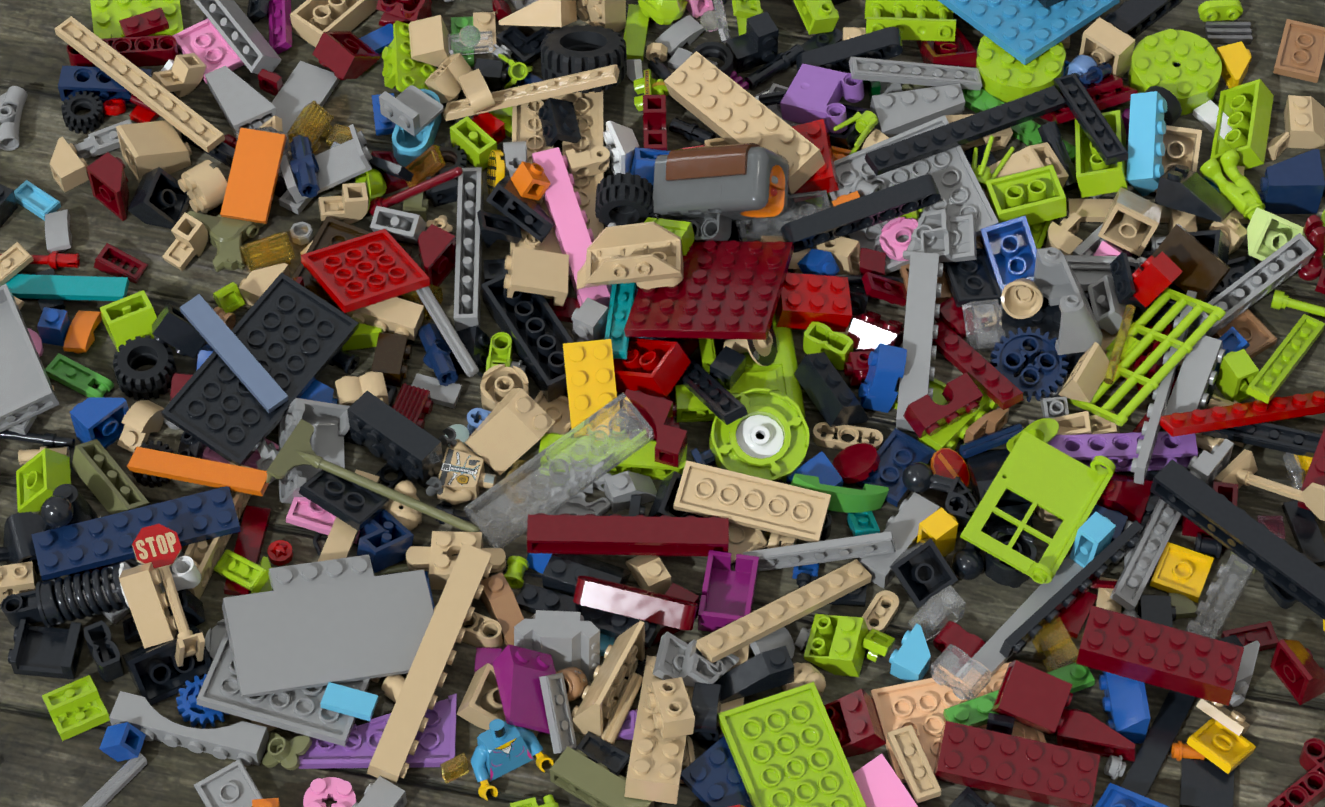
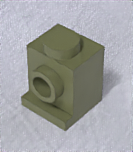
M425 192L404 200L403 212L418 214L427 222L429 199H425Z

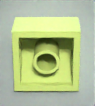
M1256 207L1247 227L1248 255L1261 261L1265 260L1299 233L1303 234V227Z

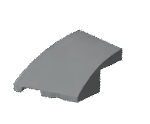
M946 209L923 212L918 221L917 228L914 229L911 235L912 240L907 250L903 252V258L906 260H910L911 252L939 254V262L977 260L974 215L950 218Z
M666 632L661 636L653 675L663 680L682 677L684 685L694 687L695 683L713 684L739 662L740 658L730 654L711 663L696 648L697 641L695 639L687 644L671 633Z

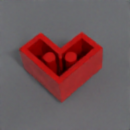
M1163 251L1156 257L1151 255L1141 265L1143 270L1138 268L1132 274L1136 290L1133 296L1146 308L1183 271Z

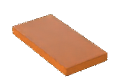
M240 127L221 208V217L267 224L287 137L285 134Z

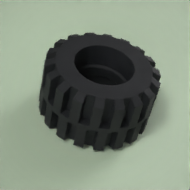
M616 173V175H609L607 178H603L598 183L596 189V218H599V222L607 227L611 222L620 226L644 223L647 217L653 218V185L648 183L646 178H640L641 176L631 175V173Z
M145 335V338L136 336L135 340H127L126 345L121 344L118 347L119 352H115L113 360L114 372L120 390L125 392V395L129 398L133 396L134 400L138 401L141 398L150 401L152 397L157 399L160 398V394L165 395L168 393V388H171L173 373L177 372L171 348H168V344H162L155 338L151 339L149 335ZM144 365L154 366L147 371H136L137 368Z

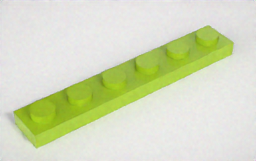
M1303 314L1249 384L1246 394L1268 404L1323 332L1325 323Z

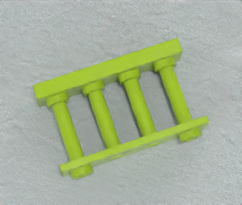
M865 0L866 34L887 27H896L901 32L902 40L955 42L956 19H953L954 12L938 0Z

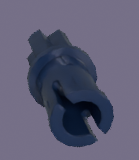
M1106 62L1098 66H1091L1086 73L1079 77V80L1085 87L1092 83H1100L1104 77L1112 73V67L1109 63L1106 64Z

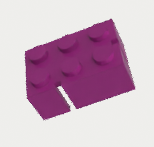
M709 550L698 612V630L714 632L752 613L759 557L736 554L735 571H732V553Z

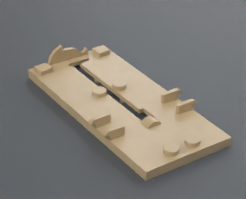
M603 90L597 93L589 92L582 94V92L551 97L573 102L581 139L578 143L562 141V156L565 155L566 150L570 149L580 153L590 151L596 146H604ZM548 98L512 106V142L526 141L527 163H533L532 153L553 149V146H546L541 121L538 116L540 107L544 105ZM604 172L574 180L575 187H573L574 192L578 191L580 195L581 205L579 207L580 210H585L588 222L586 227L587 229L591 228L594 240L604 230V224L599 222V218H596L595 215L596 189L598 183L604 178ZM543 196L539 201L535 200L549 216ZM520 227L522 239L518 243L510 242V254L513 246L562 254L554 228L551 229L541 243Z

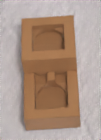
M998 408L976 420L966 430L964 443L983 437L985 433L991 434L1001 430L1008 421L1009 408L1005 410Z

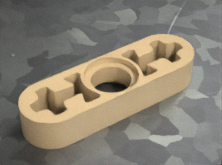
M827 422L818 423L813 429V441L820 447L844 450L848 446L859 443V436L862 437L861 443L870 444V439H875L874 444L871 445L877 451L883 445V435L876 429L849 425L830 427ZM822 432L827 433L826 437H821ZM834 433H837V439H834ZM844 434H851L855 439L851 442H846L841 437Z

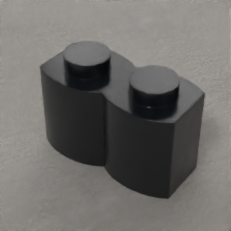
M101 620L84 627L90 655L95 660L100 677L105 682H109L124 676V666L120 652L113 642L107 624Z

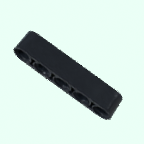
M887 27L803 52L796 57L797 73L802 64L846 72L850 70L849 60L851 57L886 60L899 56L903 52L901 32L896 27Z

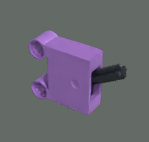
M802 64L788 90L759 95V101L765 106L780 104L782 119L804 124L824 119L827 129L832 133L838 134L847 129V126L842 129L833 131L835 126L847 120L846 108L839 101L842 96L850 103L861 101L864 98L863 80L852 79L851 73Z

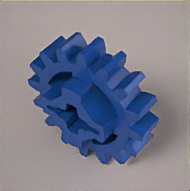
M207 674L201 680L197 675L194 676L195 682L193 683L188 680L185 681L186 689L179 688L180 696L176 697L179 715H182L183 721L187 722L190 720L192 727H195L197 723H201L202 729H205L206 723H210L212 727H215L216 720L225 721L223 714L230 715L197 705L196 699Z

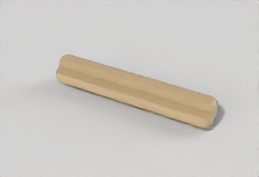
M633 672L629 675L602 733L601 739L612 745L615 743L643 682L641 675Z

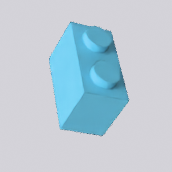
M1095 512L1078 529L1069 558L1084 568L1111 543L1116 525L1107 517H1103L1098 512Z

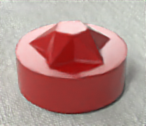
M122 99L105 101L103 103L104 114L118 116L127 110L125 101Z
M277 540L268 547V558L274 565H286L293 558L292 546L287 541Z

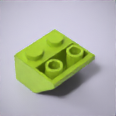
M144 290L100 307L103 324L118 352V347L121 344L126 345L127 340H135L136 336L145 338V335H149L151 339H154L152 324L157 319V316Z
M815 614L804 659L834 675L859 677L866 653V648L862 647L864 638L869 633L864 618Z

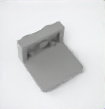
M413 85L408 86L396 98L386 91L379 96L381 114L414 137L443 112V105Z

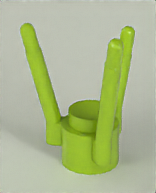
M498 54L500 59L509 64L508 74L511 80L504 86V89H509L513 84H516L517 80L524 79L528 72L534 69L533 66L527 67L522 62H514L505 55Z
M867 110L863 114L857 112L853 117L833 128V131H837L854 121L856 122L855 128L861 135L855 142L850 154L857 152L865 138L878 124V118L873 112Z
M993 135L989 137L982 163L978 167V148L974 147L971 168L982 189H986L985 181L997 177L1015 149L1011 147L993 174H991V169L986 164L994 140Z

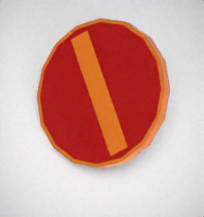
M941 448L933 454L931 458L933 474L955 479L956 476L960 477L961 481L968 487L970 482L968 466L956 451L950 448Z

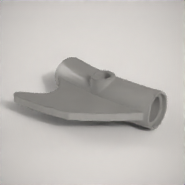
M18 86L9 87L8 91L0 96V148L6 151H12L19 147L20 120L28 94Z

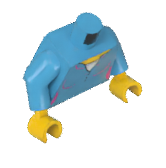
M501 719L491 721L489 724L490 729L479 734L477 737L478 746L475 748L471 758V765L476 780L481 783L478 794L487 801L486 792L488 789H490L492 796H498L497 788L490 785L488 779L491 782L534 760V755L537 758L536 765L542 772H545L542 768L543 761L548 760L551 766L554 764L548 755L543 754V748L532 731L507 724L506 721L504 722Z

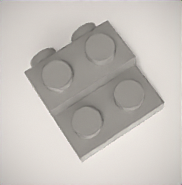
M1225 439L1220 446L1216 444L1211 453L1204 450L1199 457L1194 456L1188 465L1189 472L1197 478L1204 480L1212 488L1213 481H1215L1214 478L1229 464L1234 443Z

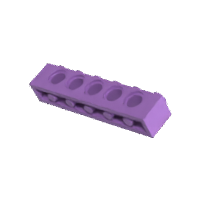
M1135 432L1055 435L1048 444L1090 467V463L1095 456H1104L1115 464V472L1131 471L1133 458H1138L1139 454H1136L1139 439L1143 440L1144 436L1141 435L1142 433ZM1159 432L1148 471L1162 470L1172 459L1188 468L1194 456L1198 457L1195 433L1172 437L1168 432Z

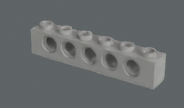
M1299 233L1218 294L1208 304L1222 308L1226 314L1220 321L1217 320L1205 335L1213 336L1309 263L1316 249ZM1203 311L1192 324L1198 328L1210 314Z

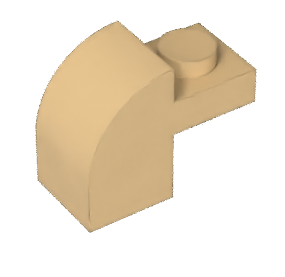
M195 53L176 55L171 70L153 72L151 78L169 92H174L178 97H183L199 85L207 66Z
M366 183L342 184V196L319 197L318 204L321 221H324L327 216L336 220H343L347 224H353L361 220L368 211Z
M1073 212L1067 219L1064 218L1059 225L1052 221L1048 229L1046 248L1054 247L1064 255H1073V251L1083 242L1082 239L1075 236L1079 231L1081 216Z
M184 213L172 228L171 232L176 239L162 256L166 262L182 272L195 255L200 257L208 240V231L204 224L187 213Z
M140 400L133 404L121 422L125 426L117 445L133 453L137 446L142 447L141 444L147 442L150 433L160 432L165 419L161 414L164 408L149 400Z

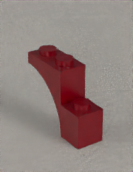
M626 389L623 396L624 411L641 418L652 430L656 439L655 462L678 468L687 446V431L677 426H669L673 416V401L667 400L664 397L647 395L641 391Z

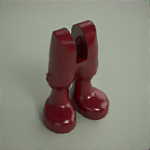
M1317 215L1310 216L1303 227L1302 235L1316 249L1309 263L1298 270L1299 277L1307 281L1317 279L1323 268L1325 227L1323 226V221Z

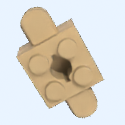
M432 531L431 547L411 546L406 552L407 567L411 571L423 569L424 571H429V581L432 590H444L458 555L454 554H459L463 543L492 554L489 563L493 564L490 573H501L505 570L506 555L502 548H483L482 532Z

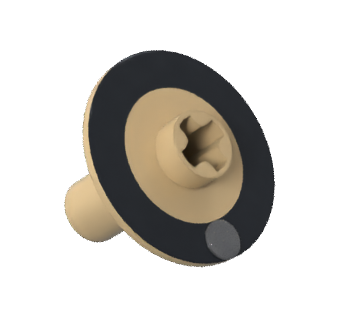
M772 326L770 327L767 340L729 339L724 342V347L727 346L740 354L749 352L752 359L760 366H769L776 358L777 341Z

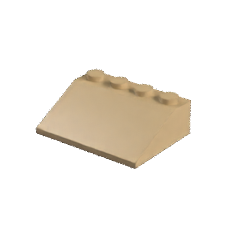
M637 622L619 635L613 645L610 644L607 647L603 664L596 667L591 686L587 685L583 691V701L580 706L576 705L572 711L571 718L573 720L574 732L585 736L589 731L601 738L627 682L625 676L629 677L632 672L635 673L638 660L643 661L645 659V622Z

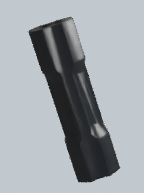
M1052 121L1041 125L1038 128V132L1043 143L1048 142L1069 175L1063 187L1064 192L1079 187L1076 178V168L1064 145L1057 123Z

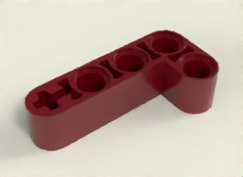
M1318 738L1306 740L1299 757V762L1308 773L1272 800L1267 807H1313L1325 797V743ZM1308 752L1315 753L1317 756H1312ZM1309 785H1314L1318 789H1312ZM1290 800H1296L1300 804H1294Z

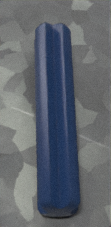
M1017 423L960 445L959 453L962 458H968L1003 445L1024 428H1022L1021 424Z

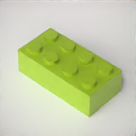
M1116 110L1102 113L1126 149V130L1121 111ZM1075 119L1076 178L1082 198L1118 192L1120 187L1128 190V183L1126 181L1127 160L1106 165Z

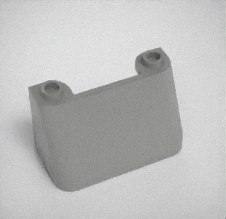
M1054 247L1037 249L1033 282L1037 285L1043 297L1049 300V305H1059L1061 310L1059 338L1055 342L1057 354L1086 352L1094 342L1101 346L1102 332L1084 290L1064 254Z
M295 398L290 404L287 414L278 425L279 451L302 419L314 427L310 444L315 454L323 457L326 461L345 468L344 435L350 430L347 411L350 406ZM301 465L293 468L285 478L279 479L280 502L292 504L294 497H304L299 494L300 487L322 469L314 468L312 465Z

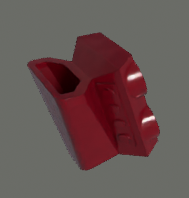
M378 0L376 9L384 12L379 25L385 26L389 23L393 25L395 21L409 24L412 21L429 18L432 16V0Z

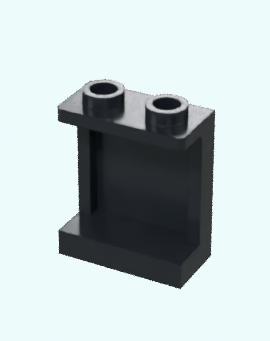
M21 618L19 627H15L14 648L10 649L8 653V663L11 664L14 674L75 680L85 638L82 624L71 622L70 629L30 626L27 619Z

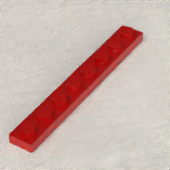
M1314 391L1307 394L1275 397L1268 404L1255 400L1242 404L1235 403L1229 406H1215L1203 410L1195 409L1190 412L1172 413L1171 415L1161 416L1159 425L1172 437L1321 414L1325 413V392Z

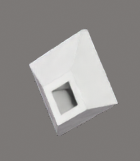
M607 121L606 131L603 132L606 143L604 147L610 151L613 175H616V173H631L635 147L640 148L634 132L628 127L613 121Z

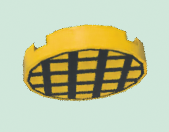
M492 150L489 155L487 166V189L489 195L497 183L505 177L504 160H501L504 153L501 150Z

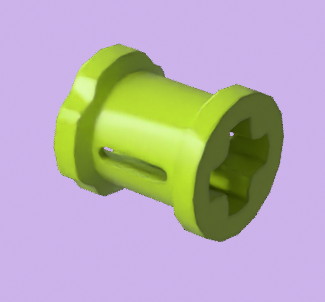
M510 556L507 560L508 568L504 577L510 588L519 589L524 585L523 576L525 570L529 568V563L523 557Z

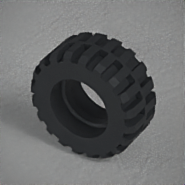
M586 24L585 26H566L560 30L552 31L551 34H547L541 42V75L544 80L610 65H618L620 72L617 83L578 91L586 94L589 92H601L604 89L609 90L612 86L616 87L626 76V42L613 29Z

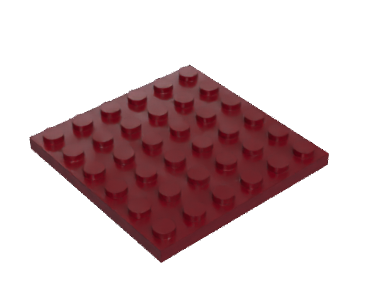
M734 240L693 242L686 256H683V280L678 285L649 290L638 289L624 328L625 336L767 340L793 255V242Z

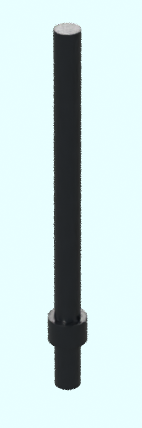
M9 430L0 432V438L39 443L50 448H55V446L74 448L75 445L74 438L60 437L56 433L46 432L45 434L28 432L26 435Z

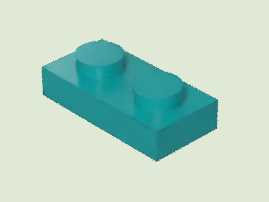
M872 511L847 513L846 519L853 536L880 533Z

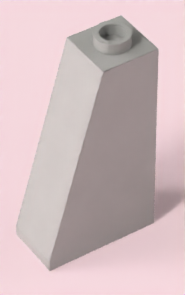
M223 66L205 74L209 89L237 139L240 127L257 130V128L273 116H278L276 108L271 102L228 67Z

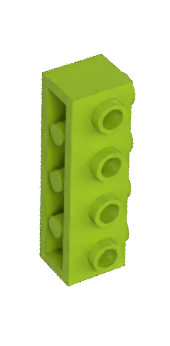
M793 0L809 35L833 32L839 20V13L834 8L831 0Z

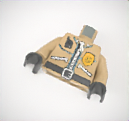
M445 428L443 433L448 438L442 435L439 437V441H441L442 445L450 444L451 446L446 449L439 477H431L426 482L427 485H430L426 489V494L428 496L437 494V499L444 500L452 505L478 499L481 487L495 488L496 475L485 473L484 460L459 439L455 440L456 432L453 428Z

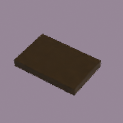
M1179 224L1173 227L1153 253V256L1156 257L1163 251L1183 271L1173 283L1186 294L1188 290L1197 292L1196 299L1203 302L1209 298L1231 270L1226 263Z

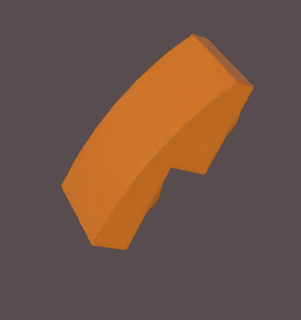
M78 311L65 338L64 351L74 353L88 351L95 341L93 332L102 321L101 312Z

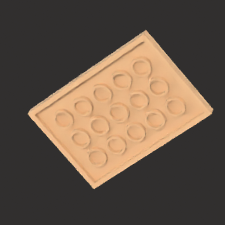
M1004 663L989 680L975 670H969L871 690L870 695L874 700L884 733L885 746L890 763L902 783H907L887 739V732L912 725L934 773L941 731L946 722L943 715L944 709L999 690L1009 663ZM1014 721L1013 736L1046 743L1042 732ZM987 724L977 728L986 729Z

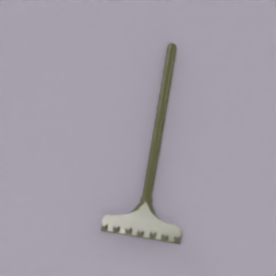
M302 419L266 472V482L270 483L273 477L276 479L285 478L295 467L312 465L314 468H320L465 532H479V527L326 461L323 457L316 455L310 444L314 427Z

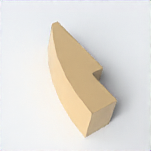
M1089 411L1051 418L1059 423V430L1056 435L1120 433L1118 425L1097 415L1090 416Z

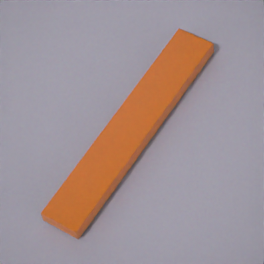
M136 447L127 465L129 471L215 488L228 486L231 491L262 497L269 484L266 482L267 471L142 447Z

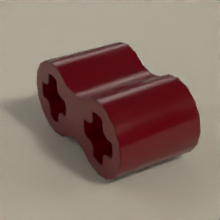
M953 296L940 303L939 318H935L937 322L943 321L962 339L979 329L976 317L964 307H956Z
M948 621L933 640L937 650L953 657L966 668H971L968 666L969 660L985 644L980 637L968 633L953 621Z

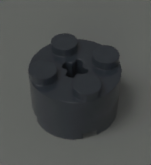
M1007 528L1006 531L1001 532L997 531L991 537L1008 545L1017 528ZM1022 530L1012 549L1033 561L1036 559L1037 549L1032 542L1033 539ZM985 552V574L996 583L1018 588L1030 578L1028 575Z

